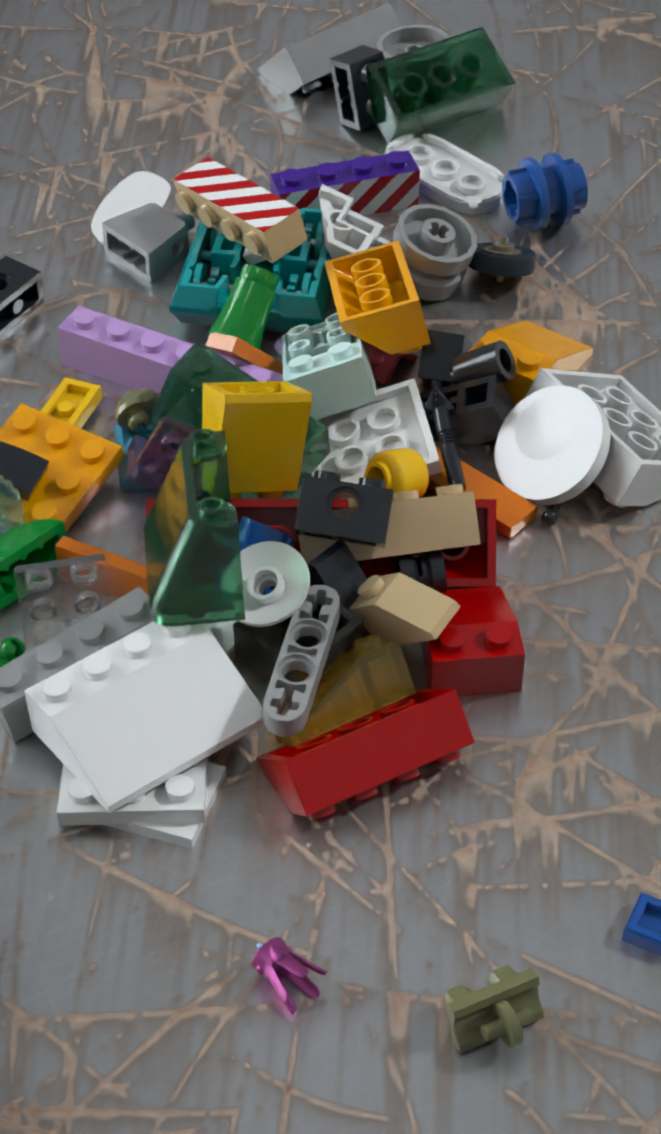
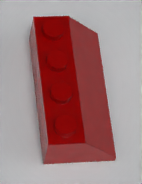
M418 688L260 755L256 759L259 767L289 812L308 816L309 820H317L334 813L337 810L335 804L351 797V800L355 802L377 794L379 792L377 785L393 779L394 783H400L420 775L419 767L432 761H434L435 765L451 762L462 755L460 749L475 742L456 689Z

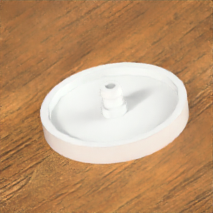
M570 386L546 387L525 397L508 414L496 439L494 452L495 466L503 484L535 505H556L579 495L596 479L608 456L611 435L609 422L603 409L587 394Z

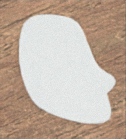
M148 171L135 172L126 177L109 192L97 208L91 223V231L104 246L102 222L149 203H156L163 208L171 191L170 183L161 176Z

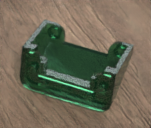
M198 429L190 433L182 441L143 527L149 612L152 621L162 626H184L245 620L238 519L236 509L230 502L225 431Z

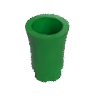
M244 264L240 277H236L231 292L207 335L209 336L210 333L216 332L238 337L260 350L265 325L276 297V292L274 291L280 278L259 266Z

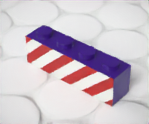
M409 150L392 151L383 155L357 157L348 161L322 163L318 166L287 169L283 172L270 174V191L300 208V210L301 208L321 210L319 190L321 185L324 184L354 198L350 210L366 216L419 205L420 169Z

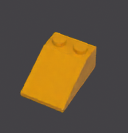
M527 320L489 330L469 350L471 351L500 340L508 345L515 360L516 375L514 379L502 384L516 405L525 398L541 368L577 371L593 354V347Z

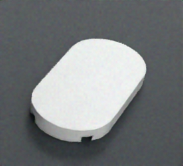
M406 134L394 139L386 147L385 154L392 151L409 150L420 169L419 192L453 211L465 214H481L495 210L504 203L502 196L504 174L494 166L438 136L423 134V138H414V134Z

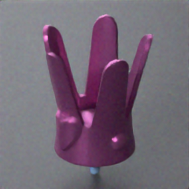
M280 937L272 938L263 945L261 943L257 944L259 950L253 958L252 967L269 980L291 1014L294 1015L296 1013L297 1007L285 988L281 977L290 981L311 998L320 996L319 988L307 977L309 973L307 968L321 975H325L327 971L294 954L292 948L287 946Z

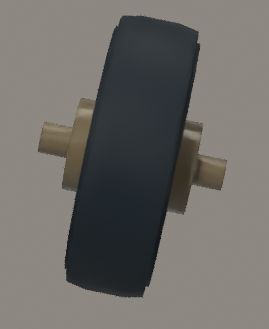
M501 236L500 242L477 243V249L469 267L475 271L496 276V282H503L504 277H519L532 274L535 269L536 256L533 250L508 243V237Z

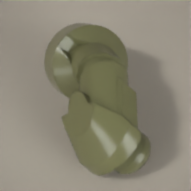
M141 388L137 391L130 389L118 402L114 416L120 427L124 429L129 427L130 430L139 432L137 427L139 424H142L145 430L149 424L159 425L165 415L169 416L168 403L161 394L154 392L153 389Z

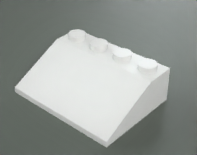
M541 368L525 397L546 387L570 386L581 390L591 397L603 409L608 419L611 435L609 452L603 468L593 481L604 492V498L612 505L620 508H625L626 506H647L661 500V411L622 375Z
M185 606L175 609L24 690L32 731L89 790L92 796L109 814L167 781L172 776L181 773L264 725L262 705L212 632Z

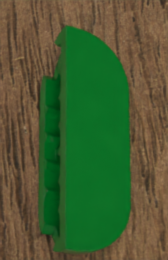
M57 519L32 521L13 528L0 536V610L38 586L56 571L58 565H55L57 560L55 545L62 536L66 537L63 521Z

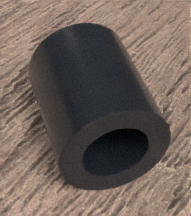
M501 340L455 356L453 366L450 369L454 385L495 374L504 383L514 379L516 375L513 354L508 345Z

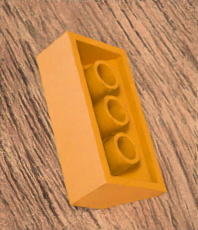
M399 240L324 261L343 331L391 355L396 353H414L421 349L422 346L431 344L420 300Z

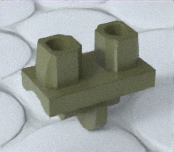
M507 965L492 971L487 979L488 986L472 992L469 987L461 984L445 991V1007L450 1021L453 1045L460 1053L498 1037H501L509 1048H514L523 1043L522 1027L544 1018L543 1008L538 995L540 980L532 968L517 973Z

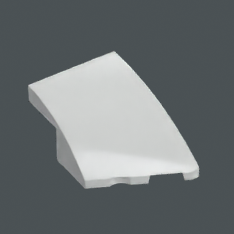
M322 184L319 190V200L325 246L332 259L390 242L380 237L384 225L350 210L354 198Z

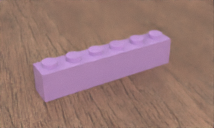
M78 306L57 328L62 365L134 390L141 388L153 389L154 392L161 394L166 401L202 413L203 383L283 381V374Z

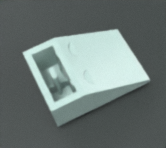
M337 313L327 317L325 322L313 326L301 324L291 328L287 334L282 335L283 381H288L312 392L309 422L378 400L365 341L343 331Z

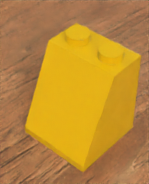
M288 381L203 383L202 486L212 494H215V498H241V493L257 492V496L260 498L283 497V491H297L312 405V392Z

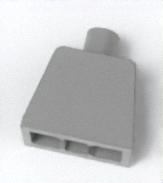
M149 203L102 222L105 253L149 283H153L188 255V231L195 227L194 217L191 214H185L182 210L172 214L156 203Z

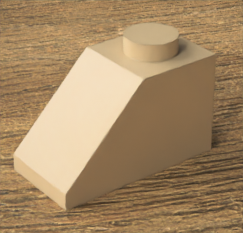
M398 572L383 576L373 575L359 587L358 594L360 596L349 610L382 647L436 640L458 611L460 605L454 599Z

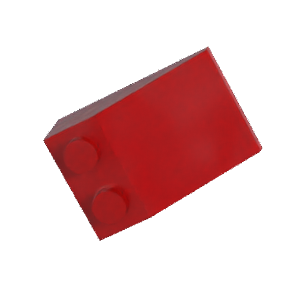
M501 587L452 589L442 593L454 599L460 605V608L436 640L421 642L429 688L456 689L458 696L522 691L525 651L518 621Z

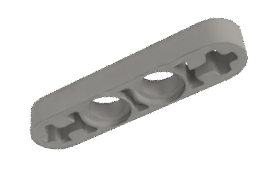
M326 585L310 586L303 604L292 615L263 700L264 725L268 731L277 736L288 737L295 735L303 730L307 723L340 618V597L332 587ZM318 605H322L319 620L312 617V610H316ZM303 636H314L320 640V643L312 647H303L297 644L296 640ZM293 670H301L309 675L306 680L301 682H291L284 678L285 674ZM285 698L292 700V710H289L286 715H279L284 710Z

